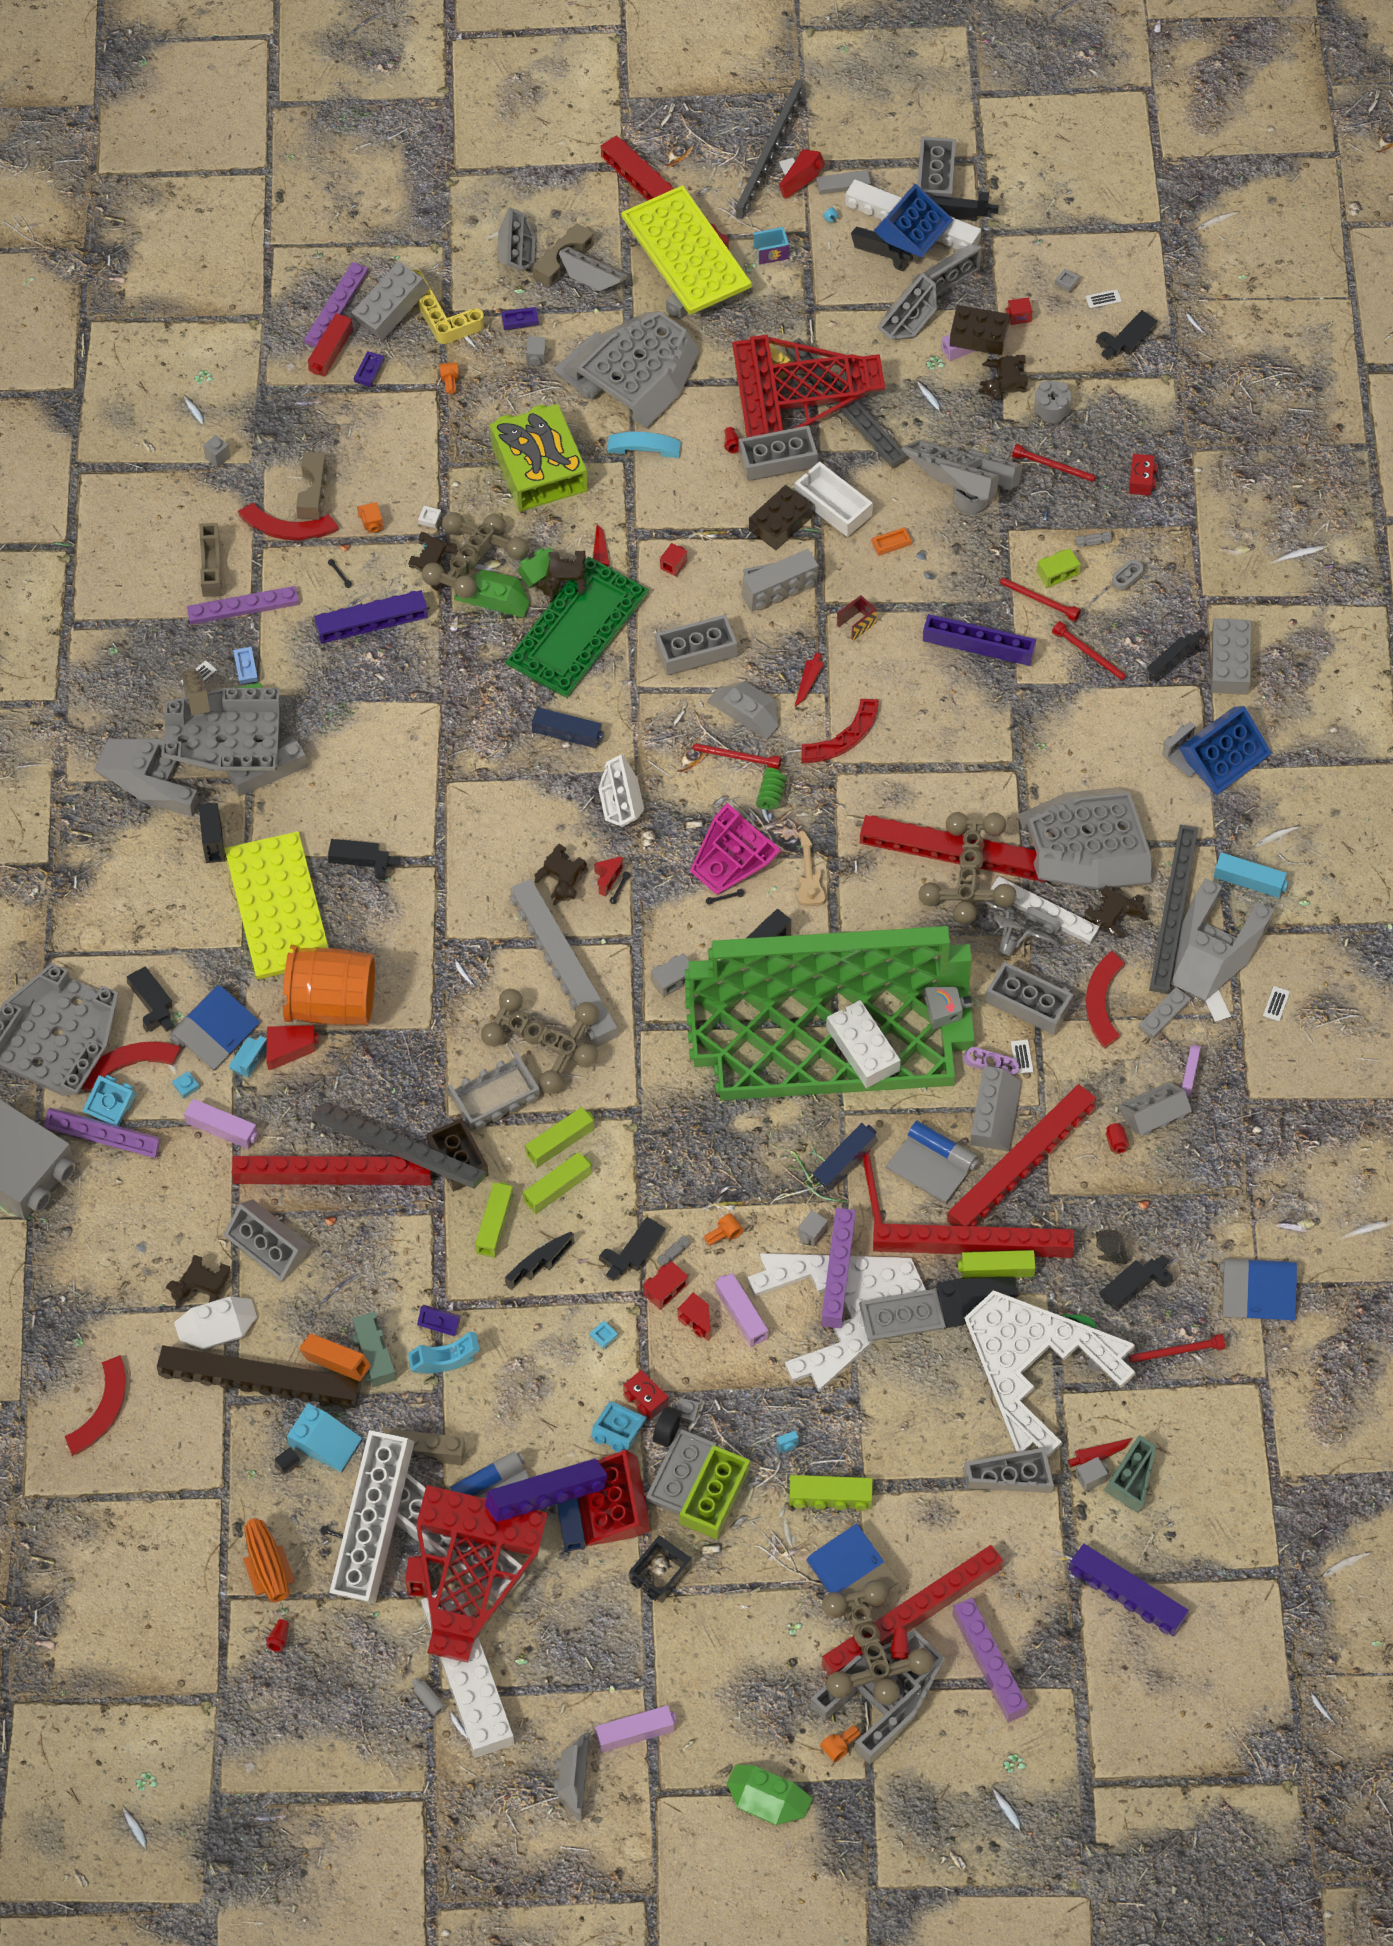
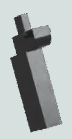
M989 192L979 193L978 200L934 196L933 201L950 217L959 220L976 221L977 216L987 217L988 213L998 214L999 205L989 204Z
M856 226L851 232L855 248L891 258L894 267L900 271H904L909 265L908 261L911 262L913 260L912 253L886 243L874 231Z
M1141 310L1116 337H1113L1108 332H1101L1096 339V343L1105 349L1101 356L1109 360L1113 355L1116 357L1122 350L1130 355L1156 328L1158 321L1144 310Z
M1200 629L1194 635L1190 632L1185 638L1180 637L1146 668L1149 677L1157 683L1189 653L1194 656L1198 652H1202L1199 640L1205 635L1204 630Z
M331 839L328 863L374 867L375 878L386 880L388 866L399 867L400 857L389 856V852L380 851L379 843Z
M146 966L128 975L127 984L150 1012L143 1017L144 1030L146 1032L153 1031L154 1028L160 1025L166 1032L174 1028V1024L170 1020L171 1013L168 1011L172 1007V1000Z
M646 1217L620 1255L611 1249H604L599 1255V1261L610 1267L606 1277L614 1282L619 1274L623 1275L628 1267L638 1272L665 1234L666 1228L651 1218Z
M1163 1254L1156 1261L1150 1259L1144 1266L1135 1260L1100 1291V1297L1118 1311L1152 1280L1162 1287L1169 1286L1173 1282V1275L1164 1268L1170 1263V1260Z

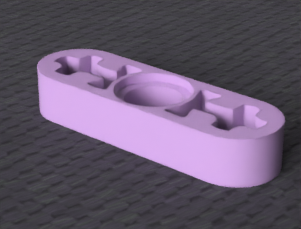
M1191 1044L1182 1089L1185 1090L1188 1097L1191 1096L1201 1046Z
M971 1047L963 1055L964 1062L968 1066L983 1070V1066H989L987 1064L988 1057L994 1059L995 1068H999L1002 1065L1000 1068L1011 1075L1017 1073L1019 1069L1018 1062L1015 1059L977 1047ZM972 1053L974 1054V1057L977 1058V1059H975L974 1061H973V1057L970 1056V1054H972ZM1009 1064V1067L1012 1068V1070L1008 1071V1067H1006L1005 1065Z

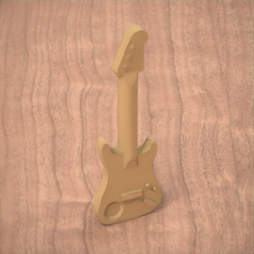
M800 831L798 837L801 840V848H803L806 878H802L801 875L798 876V881L801 885L798 892V903L803 906L821 905L825 902V894L820 886L821 870L818 869V872L813 875L812 843L806 833Z

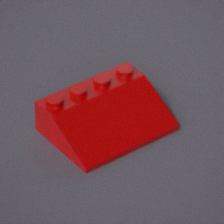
M623 1450L597 1460L607 1474L605 1488L599 1492H593L578 1498L586 1545L592 1546L631 1539L651 1532L638 1457L627 1450Z

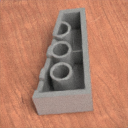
M1045 1447L968 1461L963 1466L966 1486L969 1489L1052 1493L1054 1488Z

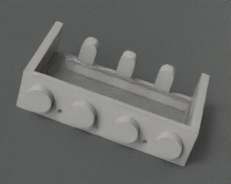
M517 1052L513 1053V1061L505 1064L501 1060L496 1064L495 1070L488 1073L486 1069H483L479 1072V1078L473 1081L465 1078L462 1080V1086L455 1090L452 1085L448 1086V1095L452 1098L470 1131L480 1130L487 1123L498 1121L503 1115L509 1112H516L521 1106L527 1103L532 1104L540 1097L539 1087Z

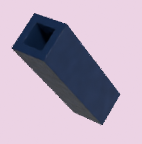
M537 707L532 720L533 733L592 748H597L598 743L602 742L604 737L602 723Z
M861 1122L812 1173L815 1179L830 1192L879 1141L875 1135L877 1133L876 1130L870 1125L866 1127Z
M574 1498L563 1503H557L564 1552L585 1549L578 1499Z

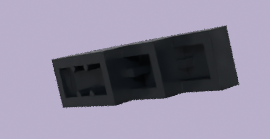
M570 1231L532 1252L505 1277L506 1286L513 1290L524 1276L532 1280L543 1266L550 1271L573 1245L574 1233Z

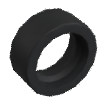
M669 1406L663 1409L654 1430L653 1442L665 1447L671 1445L681 1422L682 1412Z

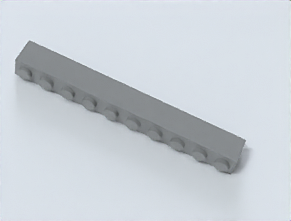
M532 879L511 887L510 902L513 907L516 906L518 908L519 918L521 921L526 922V929L530 936H534L537 949L539 951L542 950L546 965H550L553 969L552 975L554 979L560 981L562 993L564 996L568 995L572 1010L575 1011L576 1007L583 1002H592L598 1007V1020L595 1024L586 1027L589 1040L594 1041L596 1046H599L617 1038V1026Z

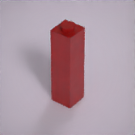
M337 313L334 315L308 359L310 372L315 375L326 376L353 331L351 318Z

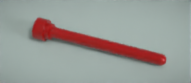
M1016 443L1011 457L1015 459L1026 458L1091 482L1096 479L1093 474L1028 452L1020 444Z
M1000 579L1001 585L1064 613L1073 622H1076L1080 616L1081 609L1076 606L1067 607L1008 579Z
M1059 621L1055 624L1051 633L1057 637L1060 636L1067 639L1120 680L1125 679V673L1068 632V628H1066L1067 626L1063 622Z
M697 743L692 746L694 751L764 764L769 768L779 770L781 765V756L773 755V757L769 756L767 758Z
M870 1149L862 1157L874 1223H883L869 1154L871 1152Z
M1222 1333L1216 1334L1206 1341L1132 1354L1129 1356V1361L1134 1363L1207 1348L1216 1349L1217 1351L1224 1350L1225 1341Z

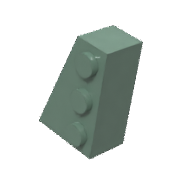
M376 1312L352 1318L355 1333L352 1335L354 1346H359V1353L364 1354L371 1364V1367L365 1374L366 1381H371L372 1387L395 1381V1371L382 1337V1330H380L377 1322Z
M1139 1435L1103 1490L1137 1513L1144 1505L1156 1445Z

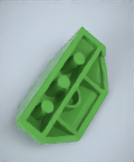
M484 569L471 576L477 584V589L473 596L461 598L455 595L454 597L456 601L521 618L525 617L530 605V601L518 578Z
M735 1764L727 1781V1786L737 1809L774 1825L803 1819L813 1800L811 1796L795 1783L757 1766Z

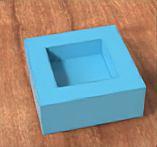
M189 1071L172 1081L173 1086L183 1098H186L200 1088Z
M603 1321L589 1333V1336L604 1350L618 1337V1333Z
M796 1431L776 1438V1446L779 1453L792 1451L798 1446L799 1437Z

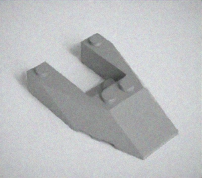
M922 440L902 446V451L929 476L937 479L939 482L977 496L979 500L988 501L990 498L995 497L998 485L1002 489L1011 490L1019 486L1023 464L975 450H969V453L959 451V447L951 446L950 448L941 447V444Z
M108 739L94 768L96 773L111 783L114 782L126 793L132 794L139 802L193 817L199 803L197 790L169 782L178 761L161 756L164 739ZM197 766V767H200V768H203V769H207V770H210V771H214L213 769H209V768Z
M1206 878L1198 889L1181 924L1170 986L1177 987L1179 990L1204 1002L1217 992L1229 979L1231 980L1239 970L1248 965L1269 928L1274 915V909L1257 902L1237 938L1206 924L1220 899L1222 890L1221 885Z
M916 1630L907 1633L910 1653L916 1648H924L932 1654L934 1664L932 1669L924 1675H917L912 1671L891 1676L890 1679L894 1680L900 1689L899 1698L893 1704L882 1705L877 1702L873 1696L875 1686L873 1682L853 1687L850 1694L844 1698L832 1696L825 1685L811 1698L810 1707L824 1721L830 1718L857 1691L884 1715L855 1742V1751L869 1765L890 1746L915 1717L945 1660ZM892 1640L890 1643L882 1646L888 1664L901 1661L891 1659L889 1652ZM872 1652L869 1655L872 1657H876L879 1654L876 1652ZM856 1656L841 1671L852 1675L868 1670L865 1656ZM877 1671L875 1674L883 1675L885 1672Z

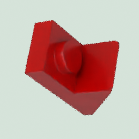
M622 857L594 864V872L600 875L597 882L600 895L606 897L623 870Z

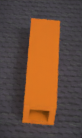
M312 1333L308 1335L299 1348L307 1361L357 1381H361L371 1367L364 1354Z

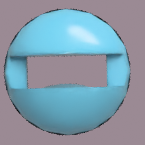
M831 207L823 214V217L826 221L833 223L835 222L834 218L838 219V212L834 207Z

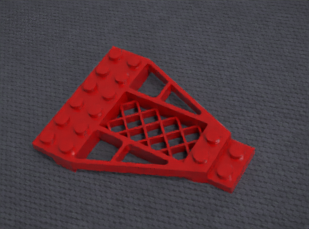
M768 334L752 336L749 340L732 342L746 438L783 431L780 410L804 408L806 422L795 428L811 426L866 396L867 392L885 390L880 354L869 356L845 355L768 337ZM769 344L795 349L796 362L772 364ZM798 350L827 358L800 361ZM834 365L842 368L839 375L831 371ZM816 367H820L825 371L821 377L813 373ZM798 370H803L807 373L803 380L795 375ZM780 372H785L789 375L785 382L777 377ZM844 372L846 376V381L841 378ZM827 374L835 378L831 385L823 380ZM809 376L817 380L813 387L805 382ZM792 378L799 382L795 389L788 385ZM775 381L782 385L778 391L776 390ZM837 381L845 385L841 392L833 387ZM820 383L827 387L824 394L816 390ZM802 385L810 390L806 396L797 392ZM784 388L792 392L788 399L780 394ZM830 390L835 393L832 395H827ZM812 392L817 395V397L809 396L812 394ZM794 395H796L797 397L800 398V399L791 400ZM840 402L809 419L808 406Z
M426 1485L416 1529L432 1630L428 1654L466 1663L469 1662L473 1643L480 1635L481 1630L533 1560L538 1556L548 1513L535 1510L496 1522L485 1506L486 1499ZM422 1530L452 1537L446 1557L442 1558L425 1554ZM467 1542L471 1551L462 1555L458 1546ZM471 1542L479 1543L481 1545L475 1548ZM487 1547L492 1555L482 1559L478 1551ZM501 1549L530 1555L517 1574L496 1569ZM453 1550H455L458 1558L451 1561ZM474 1554L479 1562L470 1567L465 1559ZM493 1560L490 1571L486 1566V1563ZM426 1561L439 1563L444 1566L436 1598H433L431 1594ZM462 1561L466 1570L457 1574L453 1566ZM482 1566L487 1574L478 1579L473 1570ZM450 1569L454 1577L446 1581L448 1570ZM470 1573L474 1582L465 1586L460 1578ZM499 1577L512 1580L491 1609L486 1610L493 1579ZM488 1579L487 1587L485 1590L481 1582ZM457 1580L461 1589L452 1593L448 1585ZM477 1585L482 1593L473 1598L468 1590ZM445 1588L449 1596L441 1600L443 1589ZM465 1592L469 1601L460 1605L455 1597ZM484 1597L482 1607L480 1609L476 1601ZM452 1599L457 1608L449 1612L443 1604ZM472 1604L477 1613L467 1616L463 1609Z

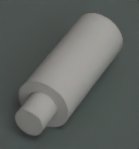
M415 1678L411 1682L415 1687L413 1690L433 1716L442 1713L446 1708L443 1702L425 1681L421 1682L419 1678Z

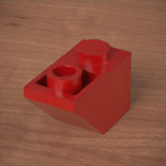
M693 1292L677 1309L678 1320L684 1326L688 1325L698 1337H704L709 1341L711 1338L709 1305Z

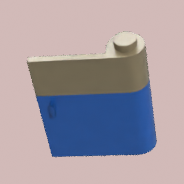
M857 1523L820 1547L806 1559L829 1593L839 1592L846 1596L860 1592L866 1583L873 1580L884 1583L888 1590L899 1583ZM851 1607L845 1613L848 1620H852Z

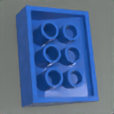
M915 183L877 225L874 231L886 243L923 257L953 219Z
M1245 706L1231 708L1179 747L1189 766L1215 795L1272 754Z

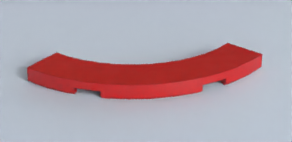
M254 503L238 510V515L252 528L262 531L265 535L283 540L294 541L313 537L320 538L339 530L338 525L329 514L319 518V520L291 522L266 514Z
M860 699L854 721L849 727L836 735L835 738L829 741L802 744L801 763L830 760L848 752L859 744L873 726L878 712L879 699Z
M1113 951L1108 953L1093 971L1086 993L1087 1019L1093 1034L1104 1049L1120 1038L1119 1033L1109 1020L1105 1004L1106 992L1110 982L1125 966V963Z
M139 1042L119 1047L100 1057L81 1089L91 1092L98 1076L105 1078L106 1075L110 1076L115 1070L136 1064V1062H159L173 1066L181 1051V1047L163 1042Z
M121 1355L101 1362L105 1375V1387L101 1402L95 1413L84 1425L74 1432L65 1435L72 1456L89 1448L97 1439L105 1434L113 1425L121 1410L126 1386V1375Z

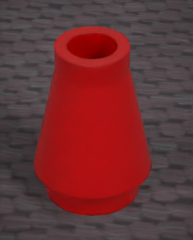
M727 427L724 430V447L729 453L734 454L738 452L740 438L733 427Z
M283 1619L277 1621L275 1627L266 1638L267 1648L280 1652L286 1647L289 1622Z
M894 1629L889 1652L891 1659H908L910 1649L907 1629Z

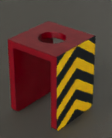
M862 595L837 613L838 627H841L859 612L865 615L852 626L851 639L853 641L877 623V609Z

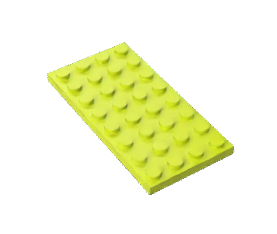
M683 185L621 212V217L689 315L752 288L749 278Z
M299 831L224 848L257 980L285 974L288 952L293 953V949H290L291 945H298L300 948H328Z

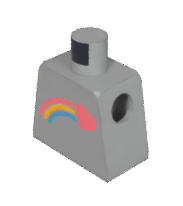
M956 987L925 988V1001L932 1029L961 1020L962 1009L972 1007L971 997H959Z

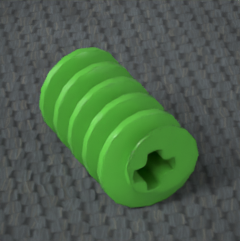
M767 768L764 771L763 781L761 782V788L757 797L758 800L756 801L757 807L764 810L780 807L781 795L783 794L787 778L779 770Z

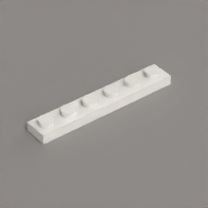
M999 876L990 889L994 890L998 885L1004 883L1011 885L1016 890L1017 895L1016 901L1012 906L1026 912L1028 907H1033L1055 917L1061 923L1059 930L1089 945L1099 931V926Z

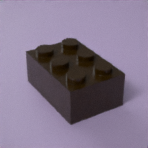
M957 305L950 333L949 346L1002 355L1009 327L1010 314Z
M784 485L749 517V531L774 550H777L812 518L813 504L787 485Z
M462 1118L426 1134L430 1149L485 1171V1177L489 1176L488 1165ZM445 1177L453 1192L466 1186Z

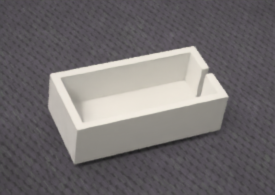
M818 462L808 471V475L804 474L795 482L794 491L813 504V511L846 537L872 516L873 503L821 462Z
M861 1000L846 1007L845 1012L840 1010L827 1017L826 1029L865 1088L900 1071L901 1060Z

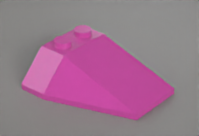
M726 803L715 815L690 872L716 895H719L769 865L781 852V849Z

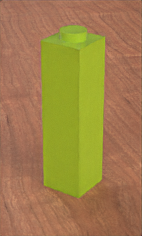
M583 1107L579 1108L525 1145L526 1155L537 1168L593 1131L595 1121L593 1115L589 1111L586 1112Z
M577 1152L523 1192V1201L535 1214L539 1213L590 1176L591 1161L587 1156L583 1157L580 1152Z
M493 1182L475 1243L476 1254L496 1257L513 1198V1186L507 1183Z
M1034 1250L962 1253L961 1260H958V1272H962V1279L1034 1277Z

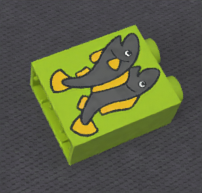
M558 404L548 407L546 405H538L533 407L528 413L515 417L504 415L499 417L494 423L489 424L492 449L519 512L588 492L586 467Z

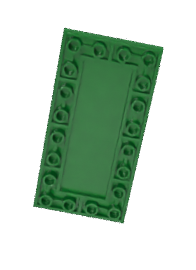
M589 556L585 560L586 573L584 579L586 581V590H583V593L578 595L576 580H569L505 661L507 666L565 698L571 695L649 594L648 588Z

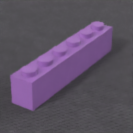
M836 1208L822 1310L821 1326L840 1329L842 1327L856 1210Z
M973 1598L954 1605L952 1615L1007 1723L1025 1716L1028 1705Z

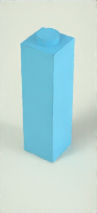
M1225 853L1220 854L1214 872V878L1280 898L1282 891H1286L1289 882L1286 881V872Z

